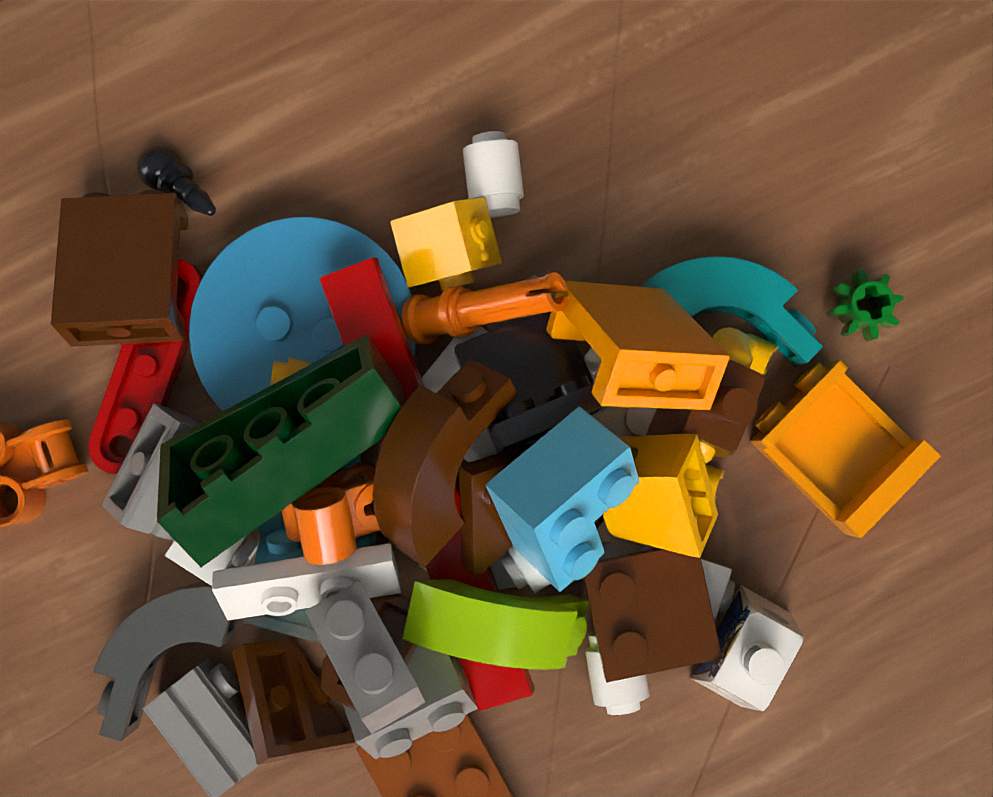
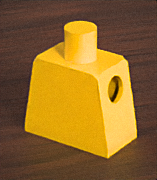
M697 434L618 437L630 446L640 482L634 486L631 494L622 504L609 508L602 514L608 532L617 538L700 558L718 517V511Z

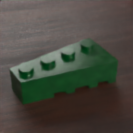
M365 335L160 445L157 522L201 568L387 435L392 422L406 400L402 384L369 336Z

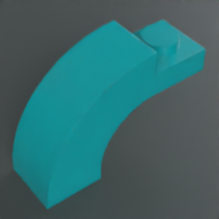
M702 257L687 260L662 270L640 286L664 289L691 317L708 312H723L745 320L767 341L778 345L777 351L793 367L808 363L823 347L813 337L816 329L812 323L800 312L794 309L788 312L783 307L798 289L785 278L762 265L732 257Z

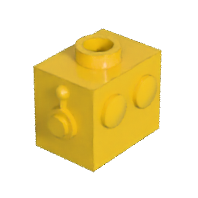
M485 197L453 201L390 221L407 288L438 280L441 291L450 287L463 286L474 283L472 271L502 264Z

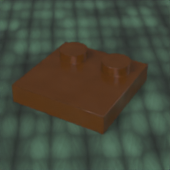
M655 548L598 560L593 570L583 577L606 683L722 659L701 557H691Z

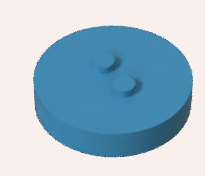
M293 217L272 221L253 228L230 243L216 257L203 276L194 297L189 322V339L194 365L203 386L216 405L224 411L269 387L274 361L288 362L290 356L314 363L344 347L319 280L322 276L369 258L377 257L402 324V308L405 301L412 297L410 288H407L406 280L390 256L377 243L354 228L339 222L314 217ZM407 337L409 346L411 348L413 357L416 362L419 345L413 343Z

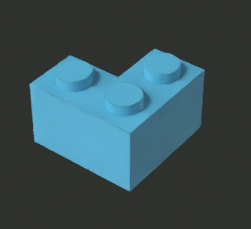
M579 406L485 485L514 549L561 592L573 580H579L588 575L596 566L598 559L605 553L594 521L609 508L622 504L629 497L634 486L640 481L630 446Z

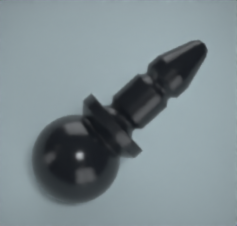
M154 146L141 154L137 170L140 179L145 185L154 190L176 193L177 197L195 212L208 216H213L216 213V207L208 193L192 181V170L181 162L179 156L173 150L164 146Z

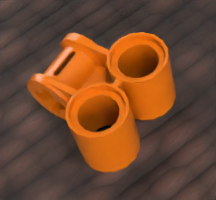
M70 419L43 424L25 432H22L21 429L13 424L0 422V527L33 521L44 510L46 503L44 488L59 485L89 473L87 465L79 463L71 441L69 431L73 426ZM9 486L18 495L17 509L13 514L8 512L3 504V495Z
M363 462L337 470L281 510L287 538L293 542L301 543L305 561L315 565L340 562L355 553L357 549L356 538L380 530L376 516L371 511L374 510L373 485L376 466Z

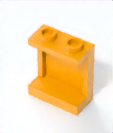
M565 281L568 291L556 293L555 298L567 296V306L563 311H551L546 331L553 339L587 341L602 359L591 392L601 406L711 409L730 355L664 289Z
M841 360L828 362L824 366L817 361L795 381L794 386L799 391L785 405L778 401L759 417L755 426L760 431L750 442L845 535L862 538L941 455L925 440H912L844 374L848 367Z

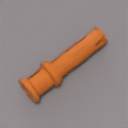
M553 272L545 276L477 291H471L462 286L447 288L440 296L430 298L424 294L414 295L405 301L402 308L401 319L403 329L407 337L418 345L433 343L438 336L448 334L455 338L467 337L479 325L551 311H563L567 306L568 297L552 298L551 294L568 291L567 285L560 274Z

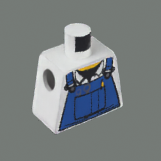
M741 585L716 629L722 659L697 664L690 678L740 707L764 711L769 706L799 651L804 635L792 613Z

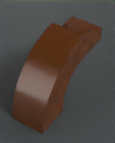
M469 359L437 393L419 385L401 407L387 432L379 453L374 476L373 500L376 519L387 542L423 567L435 557L465 524L455 504L454 491L457 473L464 456L474 441L518 395L510 378Z

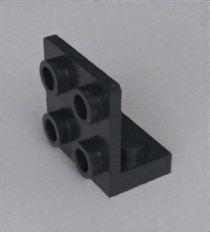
M551 312L526 316L455 346L454 354L460 368L471 359L510 378L518 393L516 398L487 427L497 454L543 437L579 406L591 416L609 407L601 406L591 393L594 380L576 340L553 339L546 331Z

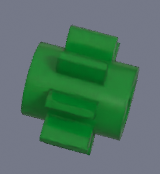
M863 269L852 274L851 282L853 288L843 283L833 286L831 290L839 299L836 307L829 310L827 315L831 317L838 316L844 325L841 330L843 337L853 334L857 329H862L864 339L870 341L879 337L877 324L886 328L899 324L898 319L892 313L895 304L904 300V297L898 294L893 295V292L887 286L890 278L889 275L885 274L874 281L868 282V276ZM860 299L862 301H871L873 311H859L857 301Z

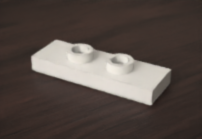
M388 543L357 548L350 557L327 565L310 564L305 561L304 557L212 572V591L227 620L265 614L273 616L287 615L297 609L310 608L359 580L369 598L401 593V582L392 545Z

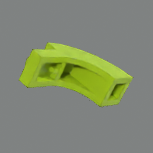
M454 579L419 580L414 583L402 639L443 654L486 664L522 669L565 668L568 656L577 655L578 647L585 638L587 631L585 616L589 602L571 594L523 597L477 588Z

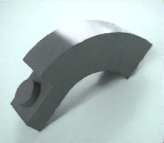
M206 582L194 583L151 600L135 610L113 632L102 649L93 671L94 673L115 678V681L108 682L99 702L98 714L104 716L99 735L122 741L139 728L143 714L142 708L145 707L156 667L163 655L172 646L187 642H200L222 647L234 638L239 619L227 620L212 591L211 585Z

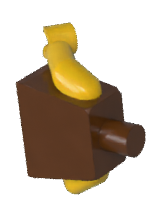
M731 327L718 330L714 334L713 339L730 355L711 409L657 408L646 435L697 434L705 464L714 457L733 455L740 444L748 422L756 414L757 400L765 383L766 367L772 354L777 352L778 345L752 333L746 334ZM705 465L714 500L716 501L717 487L720 479H723L724 470Z

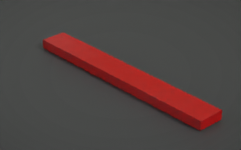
M372 257L320 277L319 280L343 345L346 346L368 335L402 384L405 400L407 401L419 385L424 386L378 258ZM385 437L379 440L381 447L383 445ZM456 477L454 496L456 508L460 515V484L458 477ZM461 528L425 566L430 580L454 579L477 588L500 593L491 567H488L483 573L474 576L462 565ZM459 658L478 711L530 697L534 693L535 687L528 669L504 667Z

